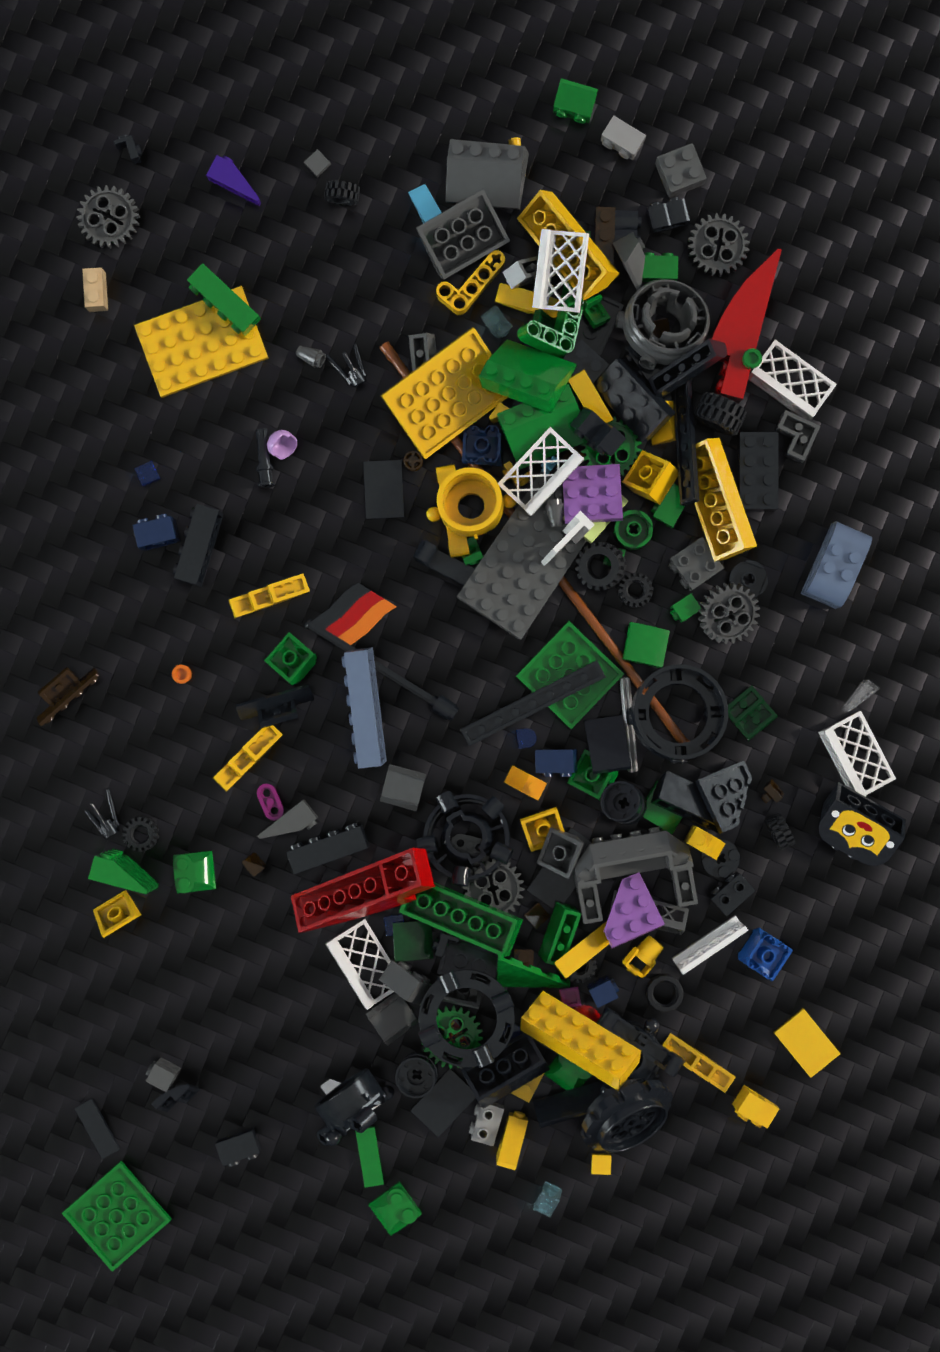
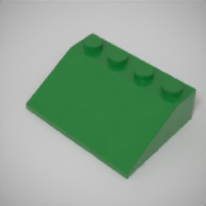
M507 339L487 360L479 375V379L484 389L552 413L577 365L576 363Z
M569 384L564 388L552 413L521 403L497 414L498 422L516 463L550 427L572 448L587 442L584 438L580 439L573 433L575 429L570 426L580 413V410ZM552 433L545 438V447L557 446L556 437ZM543 441L538 447H543ZM559 448V453H562L569 449ZM535 449L532 452V461H543V449ZM545 449L546 459L557 455V449ZM530 463L521 464L519 470L529 467Z
M112 848V850L105 851L104 853L101 852V854L94 856L88 878L90 880L142 894H148L159 888V883L128 855H124L122 850Z

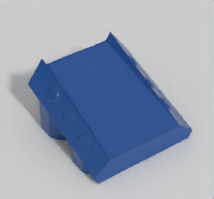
M759 927L753 929V933L746 944L738 952V960L765 978L773 981L793 950Z

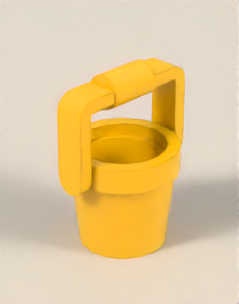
M649 935L628 953L622 963L626 966L627 971L635 976L638 975L644 978L655 966L656 959L664 947ZM635 956L646 964L641 972L634 965L629 964Z

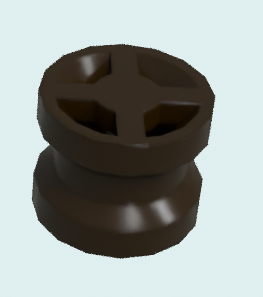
M409 451L404 456V466L407 470L415 472L421 469L423 460L420 453Z

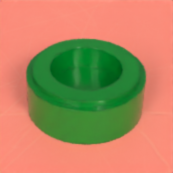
M754 348L748 349L742 356V363L748 369H755L762 362V354Z

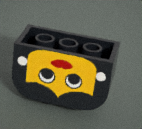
M838 782L823 803L819 833L826 843L830 844L835 850L848 854L851 859L858 860L866 865L878 866L887 862L904 840L906 819Z

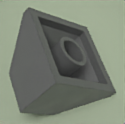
M632 232L612 244L635 289L638 290L641 288L645 262V254L642 249L645 246L641 238H636Z

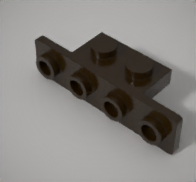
M66 667L38 691V694L50 705L37 717L38 724L40 726L45 723L48 724L53 720L54 715L58 711L66 709L73 698H78L88 685L91 686L97 681L98 671L93 668L84 677L79 679Z

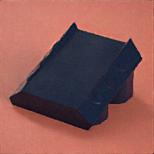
M489 425L486 428L469 426L463 431L462 463L502 467L505 438L503 431L499 430L495 425Z

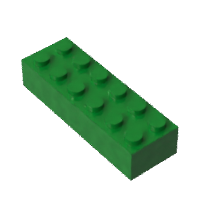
M435 882V887L415 894L417 900L401 905L399 913L495 954L501 953L504 957L510 956L523 919Z

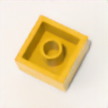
M642 450L622 483L633 493L660 505L677 479L678 470L669 461Z

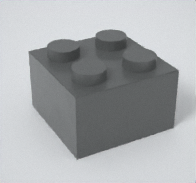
M693 143L658 156L655 165L668 198L700 187L706 182L707 177Z

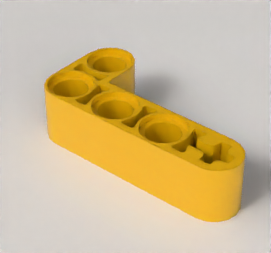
M499 250L492 251L459 290L448 282L438 284L436 288L438 300L457 315L466 313L504 268V254ZM493 258H494L495 260H497V259L499 258V259H500V264H499L498 262H496V263L493 265ZM481 272H487L489 274V278L481 279L479 277V274ZM474 286L477 292L470 294L467 292V288ZM446 288L450 291V294L442 296L440 291ZM456 301H463L465 303L464 307L460 309L456 308L454 304Z

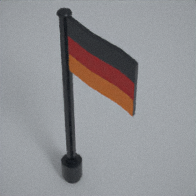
M357 583L345 591L320 616L313 621L308 619L305 623V629L309 628L344 651L356 649L351 645L368 634L386 614L397 608V606ZM375 661V670L430 703L431 711L445 720H453L459 710L456 703L443 695L439 697L430 695Z

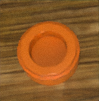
M177 665L172 670V678L179 684L187 683L192 677L191 669L186 665Z

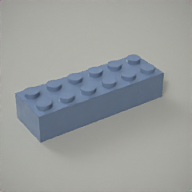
M373 647L349 650L344 652V656H342V666L346 668L347 674L344 676L345 687H348L349 695L346 696L347 705L351 706L349 723L353 725L354 733H351L352 744L356 746L354 762L358 764V769L382 766L387 760Z

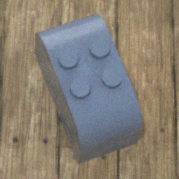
M837 521L832 523L801 594L834 609L842 607L860 572L871 546L872 537Z

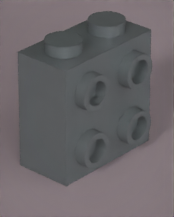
M703 537L669 559V567L674 574H679L681 577L680 583L685 589L690 591L724 569L720 561H714L710 548Z

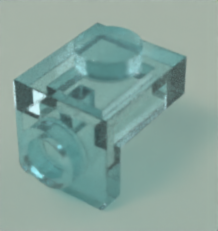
M496 305L480 317L492 335L497 338L506 336L510 332L509 329L513 327Z
M545 1182L540 1195L534 1203L533 1210L551 1217L560 1201L562 1189Z

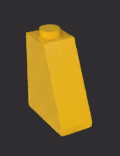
M695 825L691 826L683 840L717 860L726 844Z
M514 1111V1113L509 1112L496 1155L498 1166L516 1170L528 1124V1117H525V1114L522 1112Z

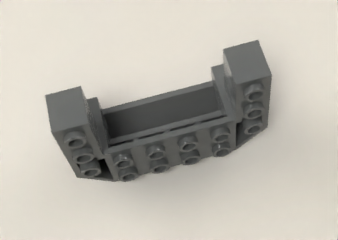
M660 827L648 828L649 832L641 833V830L629 832L630 835L623 837L622 833L610 835L611 839L603 840V837L592 838V842L587 843L581 851L573 870L579 909L582 913V923L588 924L603 921L597 884L601 883V880L636 874L638 872L669 869L676 905L683 907L698 904L692 871L694 865L689 847L663 829L660 830Z

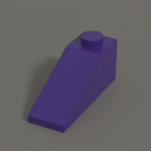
M216 155L206 174L208 180L260 206L261 201L234 165L233 160L224 155L223 157Z

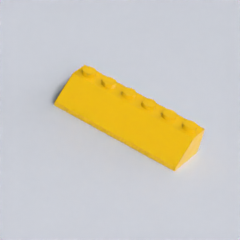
M540 190L517 217L518 221L538 245H540L541 229L586 233L555 194L550 191ZM556 235L555 244L560 248L566 240L563 236ZM577 237L571 242L576 249L582 246L583 237ZM590 237L588 240L582 300H586L607 288L619 274ZM570 245L561 251L566 259L574 253ZM559 254L553 259V264L556 267L564 262ZM576 255L569 263L576 269L580 265V259ZM567 264L560 270L565 278L572 272ZM574 275L568 282L574 288L578 284V279Z

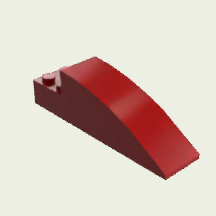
M777 249L746 279L727 306L710 337L712 340L725 343L727 348V356L720 360V362H723L719 371V375L722 377L716 383L714 393L727 397L738 404L744 398L751 369L743 365L742 356L748 349H756L782 249Z
M411 848L291 895L298 933L347 922L417 900L415 894L435 887L426 849Z

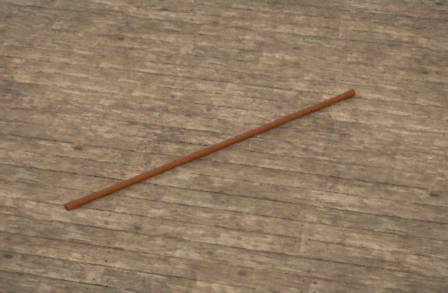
M389 342L384 343L379 348L402 378L411 373ZM457 435L451 440V443L462 456L463 441ZM468 464L470 468L484 470L481 465ZM504 506V513L510 518L515 510ZM563 576L558 583L638 689L643 680L629 661L622 660L623 653L565 576ZM644 688L642 692L643 695L645 694L647 689ZM654 696L650 706L678 743L689 742Z

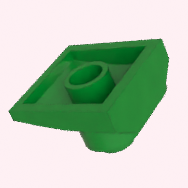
M288 632L264 661L287 682L294 685L299 683L316 663L317 655Z
M585 749L577 763V772L572 773V777L569 778L567 783L601 801L604 789L615 782L618 771L593 774L590 754Z
M213 851L173 855L174 879L177 893L216 889Z
M558 1053L548 1066L550 1070L544 1073L545 1076L566 1091L583 1086L587 1079L592 1076V1074Z
M400 1181L368 1204L390 1236L406 1225L413 1223L417 1217L422 1215V1212Z

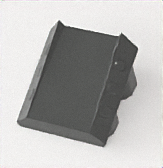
M389 764L380 801L417 811L426 774Z
M397 993L390 995L366 1013L369 1021L387 1046L419 1023L418 1018L408 1003Z

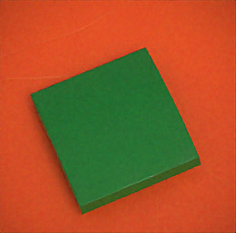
M630 622L622 660L663 668L670 631Z
M656 781L646 797L647 810L643 817L673 834L683 817L651 803L655 787L658 783Z

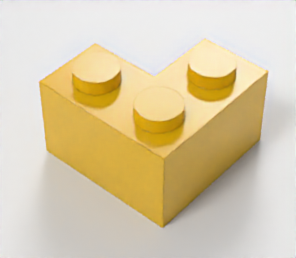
M743 1085L732 1103L738 1117L746 1122L748 1119L751 1120L759 1128L762 1126L768 1128L779 1111V1107L746 1085Z

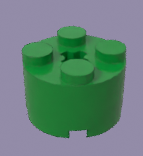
M639 510L624 512L623 521H616L613 527V535L616 542L627 550L642 548L649 542L653 533V524L650 517ZM629 526H631L632 528L635 526L637 528V534H631L629 532Z

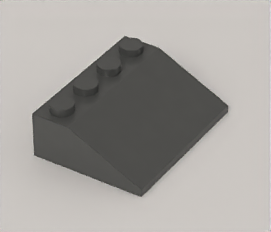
M450 139L447 156L446 203L458 204L484 189L492 207L520 210L529 156L526 147Z
M484 189L416 227L438 275L442 279H446L510 242Z

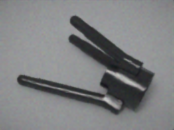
M353 344L359 369L358 367L354 368L346 352L342 353L351 370L348 372L349 377L326 354V359L345 378L348 385L352 384L353 387H357L367 381L365 377L367 374L356 344Z
M109 788L106 789L113 821L111 819L104 821L93 802L90 803V806L100 824L88 810H85L89 819L105 838L119 832L117 827L120 825L116 817Z

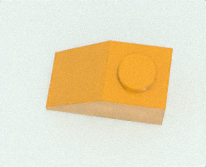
M513 765L504 780V783L536 800H539L547 785L546 782Z

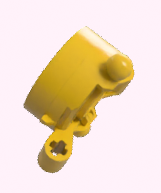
M455 464L436 467L439 484L437 507L429 508L426 516L432 522H436L440 518L442 519L447 529L451 558L469 555L467 537L478 539L479 535L494 529L502 517L504 506L512 508L517 502L508 494L502 497L497 481L484 470L478 468L456 470ZM467 495L479 496L484 502L482 514L474 519L463 517L458 510L460 500Z

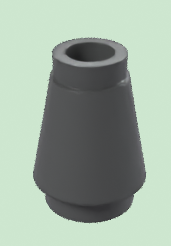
M300 345L296 351L297 357L314 368H321L324 364L326 354L322 350Z
M561 499L546 500L545 508L551 527L563 526L564 503H562Z

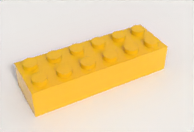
M709 438L697 443L696 456L700 501L695 502L694 505L714 561L726 560L757 547L720 438Z
M544 991L541 992L521 1017V1031L617 1091L639 1064L641 1050Z

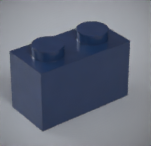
M577 749L535 750L536 773H541V777H553V773H560V777H572V773L577 772Z
M607 975L587 985L597 1008L619 998L617 995L619 989L614 979H609Z

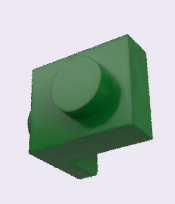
M601 294L595 297L591 296L584 302L582 313L593 329L609 322L611 319L601 304L603 298Z
M469 537L467 540L470 554L464 555L462 558L465 565H474L480 562L483 555L477 540L474 537Z

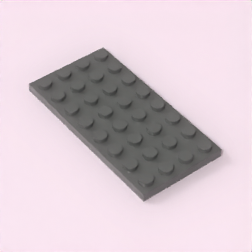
M537 477L535 479L533 489L541 488L544 485V477ZM560 485L547 500L561 499L562 503H564L563 486ZM527 491L521 500L525 505L531 499V491ZM546 501L532 516L520 505L517 506L457 596L465 604L519 640L523 638L587 541L582 538L575 544L570 540L544 566L541 561L566 536L562 530L568 525L563 520V526L551 527L545 508Z

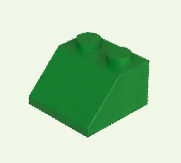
M561 78L553 113H556L561 118H573L578 123H589L598 89Z

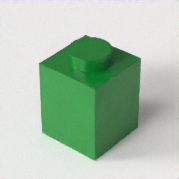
M692 593L672 605L670 613L675 621L679 620L682 623L702 608Z

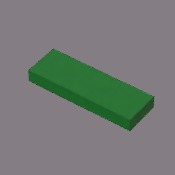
M370 1126L363 1133H358L355 1130L365 1188L384 1185L375 1126Z

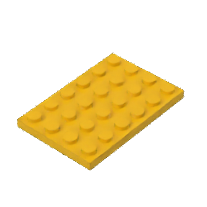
M242 286L231 289L249 306ZM201 300L134 326L160 397L163 398L269 359L257 325L246 336L242 332L237 334L230 327L232 323L228 319L223 321L216 314L218 310L214 306L209 308Z
M474 327L380 395L424 459H427L495 408L500 402L508 398L484 389L481 386L479 375L492 354Z

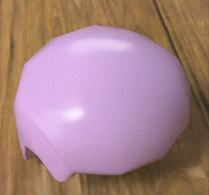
M286 430L274 432L267 442L268 451L272 456H276L280 460L289 457L297 447V439Z

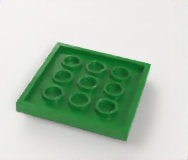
M568 621L516 677L529 690L534 692L598 660L606 678L548 706L555 715L572 729L624 673Z
M122 1161L62 1212L63 1216L112 1272L172 1219Z

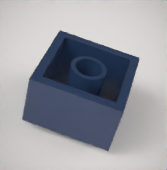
M167 514L158 515L155 520L141 519L137 521V524L132 525L137 547L143 551L181 542L176 519L167 516Z

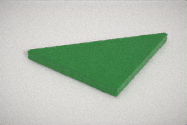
M498 954L497 981L504 987L570 988L569 979H560V976L551 972L545 974L538 967L532 965L527 967L523 965L522 961L514 958L508 960L504 958L503 954Z

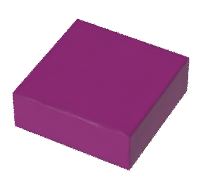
M578 986L559 989L562 1003L571 1008L582 1006Z

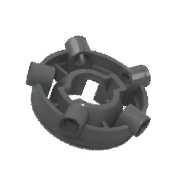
M668 279L652 280L643 285L631 297L625 311H618L616 318V328L623 329L628 343L641 356L639 360L640 366L647 370H654L657 364L670 365L703 343L707 338L710 326L709 309L702 297L690 286ZM647 294L648 301L641 310V324L637 326L639 305L634 303L637 299ZM678 296L686 300L684 305H680L677 302ZM665 306L666 312L677 318L680 323L679 333L664 331L660 338L653 334L656 325L651 317L656 314V307ZM702 325V335L697 332L686 343L685 347L680 348L682 342L689 338L695 326ZM644 331L645 334L648 336L649 340L646 337H644L641 332Z

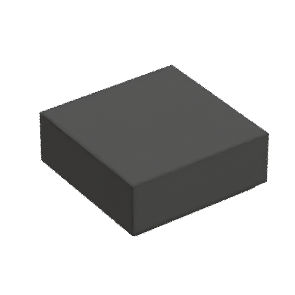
M318 149L304 161V164L316 177H319L331 165Z

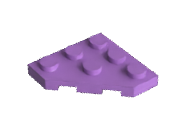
M639 872L622 879L603 931L611 948H615L665 924Z

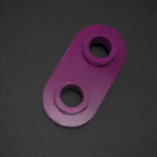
M268 783L262 784L257 790V797L268 819L278 820L284 814V807L273 785ZM266 789L271 793L269 797L264 795ZM273 807L278 809L277 814L272 813L271 809Z

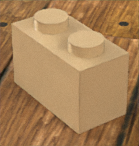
M102 268L82 269L85 308L89 312L108 311L106 272Z

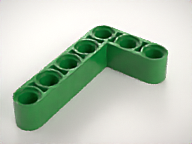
M565 285L563 287V292L561 296L562 298L570 292ZM571 295L564 302L568 307L575 308L576 299ZM581 298L580 313L558 311L554 329L537 321H530L521 326L517 331L519 340L542 352L559 358L572 352L575 347L585 300Z

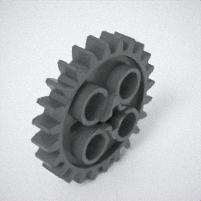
M105 185L104 191H102L98 186L97 193L90 190L92 196L84 195L87 201H80L83 208H78L77 211L82 215L76 216V218L82 222L78 226L79 228H84L81 233L87 235L86 239L88 241L93 239L92 243L95 246L100 242L101 248H104L105 244H107L108 248L111 249L114 243L118 248L120 241L126 244V237L132 239L130 232H137L133 226H139L135 219L140 218V216L134 212L139 209L137 206H133L136 202L134 199H130L129 193L124 195L122 188L117 192L115 186L109 190V187ZM103 201H108L107 207H100ZM97 209L106 216L111 215L114 220L122 222L123 225L121 226L117 224L110 218L105 219V217L102 214L94 212L93 210ZM123 209L126 211L122 217L117 216L119 210ZM94 218H100L98 224H91ZM110 227H117L114 233H108Z
M716 213L714 219L708 215L707 221L702 218L700 220L701 225L695 224L694 228L696 231L691 230L690 234L693 237H689L688 242L692 244L688 245L687 249L692 250V252L688 256L695 257L692 264L698 262V270L702 267L705 268L704 274L710 270L711 276L718 272L719 277H721L723 271H725L726 275H729L730 269L735 272L737 270L736 265L741 267L743 264L741 260H746L747 256L743 253L749 252V248L745 246L749 245L750 241L744 239L748 236V233L742 234L745 227H738L739 220L733 223V216L727 220L726 214L719 218L718 213ZM723 229L720 241L721 247L718 251V259L717 261H714V256L717 249L716 242L719 238V230ZM706 231H713L715 233V237H708ZM731 234L734 237V241H727L725 235ZM709 249L712 255L705 256L703 250ZM726 252L730 255L731 259L725 260L721 254Z
M731 582L730 586L723 583V588L716 585L717 591L714 592L710 589L711 596L705 595L704 597L707 601L700 603L704 607V609L698 610L702 614V616L698 617L702 622L700 627L704 629L703 632L706 635H709V638L715 639L718 643L722 640L724 644H727L728 640H730L734 644L735 638L742 641L741 635L744 634L748 637L747 631H754L751 625L758 624L754 620V618L760 617L755 612L760 609L758 605H755L758 600L753 598L755 594L746 586L743 588V585L740 583L737 586L733 582ZM737 597V601L731 604L732 600ZM720 606L719 611L714 613L715 608ZM741 614H744L743 618L741 620H738V617ZM727 622L726 626L721 629L722 624Z
M488 859L484 864L486 870L493 866L495 861L492 860L490 862ZM510 861L507 865L502 863L492 873L493 883L499 888L496 890L499 905L495 904L493 891H489V887H491L489 876L486 877L487 884L484 887L479 886L476 880L469 881L468 886H463L462 888L467 890V893L464 895L482 902L483 895H489L492 900L490 906L509 913V909L513 912L516 911L513 906L514 904L521 905L517 899L524 898V896L519 894L520 891L525 890V888L520 887L524 880H518L521 873H514L517 868L516 866L509 868ZM480 865L478 868H472L474 870L473 875L484 872ZM502 871L505 873L506 879L504 882L496 880L497 872ZM503 890H507L510 893L508 901H503L500 898V893Z

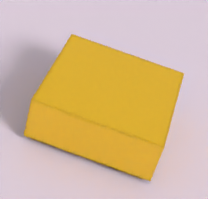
M592 1153L591 1174L611 1175V1154Z

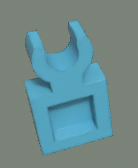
M552 456L551 459L547 458L546 460H557V458ZM557 462L546 463V474L551 472ZM542 463V464L540 465V466L543 468V469L541 470V472L544 473V466H543V463Z

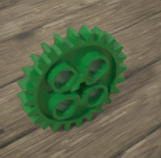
M614 416L613 420L607 424L614 426L626 438L613 454L615 464H620V475L623 477L624 470L629 472V466H632L634 464L633 460L638 458L636 453H641L642 450L637 448V446H640L642 442L636 441L638 437L633 434L634 432L627 425L623 424L622 419L616 422V416ZM587 442L580 445L585 447L581 452L586 454L583 461H589L587 466L612 464L611 456L607 455L608 462L600 463L598 461L600 453L591 450L586 445ZM624 451L627 454V459L624 461L619 460L617 453Z
M453 1004L451 1010L448 1009L447 1005H445V1011L438 1008L437 1026L444 1030V1039L449 1037V1033L455 1035L464 1028L468 1029L466 1032L457 1034L455 1040H452V1038L447 1039L448 1043L462 1049H472L482 1045L478 1041L483 1040V1036L478 1034L483 1032V1029L477 1028L480 1025V1021L474 1022L475 1014L469 1016V1009L465 1013L462 1012L463 1006L456 1010L455 1004ZM459 1019L462 1025L459 1028H454L451 1025L452 1020ZM467 1036L471 1042L468 1045H463L460 1043V1039ZM428 1047L424 1049V1052H431ZM432 1052L428 1056L429 1059L435 1057V1064L442 1061ZM455 1057L458 1058V1061L463 1060V1058ZM442 1061L441 1065L444 1067L446 1062Z

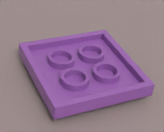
M620 464L578 466L563 482L565 524H569L580 511L592 522L623 521Z

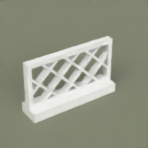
M541 229L532 308L580 313L589 233ZM556 235L563 236L566 240L560 248L555 244ZM577 237H583L582 246L576 249L571 242ZM570 245L574 253L566 259L561 251ZM559 254L564 262L556 268L553 264V259ZM577 255L580 259V265L574 269L569 262ZM567 264L572 272L564 279L559 271ZM557 274L562 281L556 287H553L551 278ZM575 275L578 279V284L572 289L567 281ZM562 285H565L570 292L562 298L557 290ZM554 293L559 301L554 306H549V297ZM571 295L576 299L575 308L568 307L564 302Z
M777 340L773 341L763 355L761 364L752 370L748 378L795 414L809 421L816 415L819 408L837 385ZM774 347L779 349L782 357L773 358L772 349ZM787 360L797 362L798 369L788 370ZM783 361L785 370L775 371L774 362ZM762 363H770L772 372H764L759 367ZM802 371L812 373L813 380L804 381ZM798 372L800 381L791 382L789 373ZM786 374L787 383H779L776 375ZM824 382L830 387L827 391L819 392L818 383ZM814 383L816 393L806 394L805 384ZM801 385L802 394L796 395L793 393L792 386ZM816 396L818 404L815 408L808 404L807 397Z
M550 427L499 481L498 485L532 516L582 463L584 458ZM552 433L556 437L557 446L545 447V438ZM543 441V447H538ZM559 448H568L573 453L568 460H559ZM535 449H543V461H532V452ZM545 449H557V460H546ZM557 462L555 474H546V463ZM559 462H565V463L560 467ZM530 463V475H519V466ZM532 463H543L544 474L532 475ZM547 476H552V477L546 482V477H547ZM520 477H530V489H519ZM533 477H544V485L541 488L533 489ZM508 478H516L517 489H508L503 483ZM513 491H517V497L512 493ZM519 491H531V499L526 505L520 500Z
M580 511L562 530L566 536L546 555L541 563L545 566L570 540L577 544L595 524Z
M861 711L818 732L847 787L866 797L867 794L896 779ZM856 717L861 722L859 730L851 727L852 720ZM837 727L845 728L844 738L837 737L834 729ZM850 730L858 733L856 743L847 740ZM862 734L870 739L868 747L859 744ZM846 743L855 746L852 756L846 754L844 750ZM858 747L867 750L865 760L856 757ZM871 751L877 753L879 757L877 764L868 761ZM855 760L863 762L861 773L853 768ZM867 764L876 767L873 777L865 774ZM879 769L886 770L889 778L885 780L877 779ZM864 777L872 780L871 787L867 790L862 785Z
M734 915L672 957V959L684 975L746 933L748 929Z
M363 919L325 943L366 1010L394 992L388 986H385L384 983L383 985L372 983L375 972H384L375 969L378 958L386 960L388 965L391 960L366 919ZM363 924L368 931L366 939L355 937L357 928ZM344 936L352 938L350 949L342 948L338 940ZM354 939L365 941L363 952L352 950ZM368 942L377 945L376 955L365 953ZM344 950H345V951H349L348 957H347L346 953L344 952ZM351 952L362 954L360 966L351 963ZM365 955L375 957L373 969L362 966ZM361 969L372 971L370 982L362 981L360 978ZM372 985L382 987L381 995L375 999L370 994Z

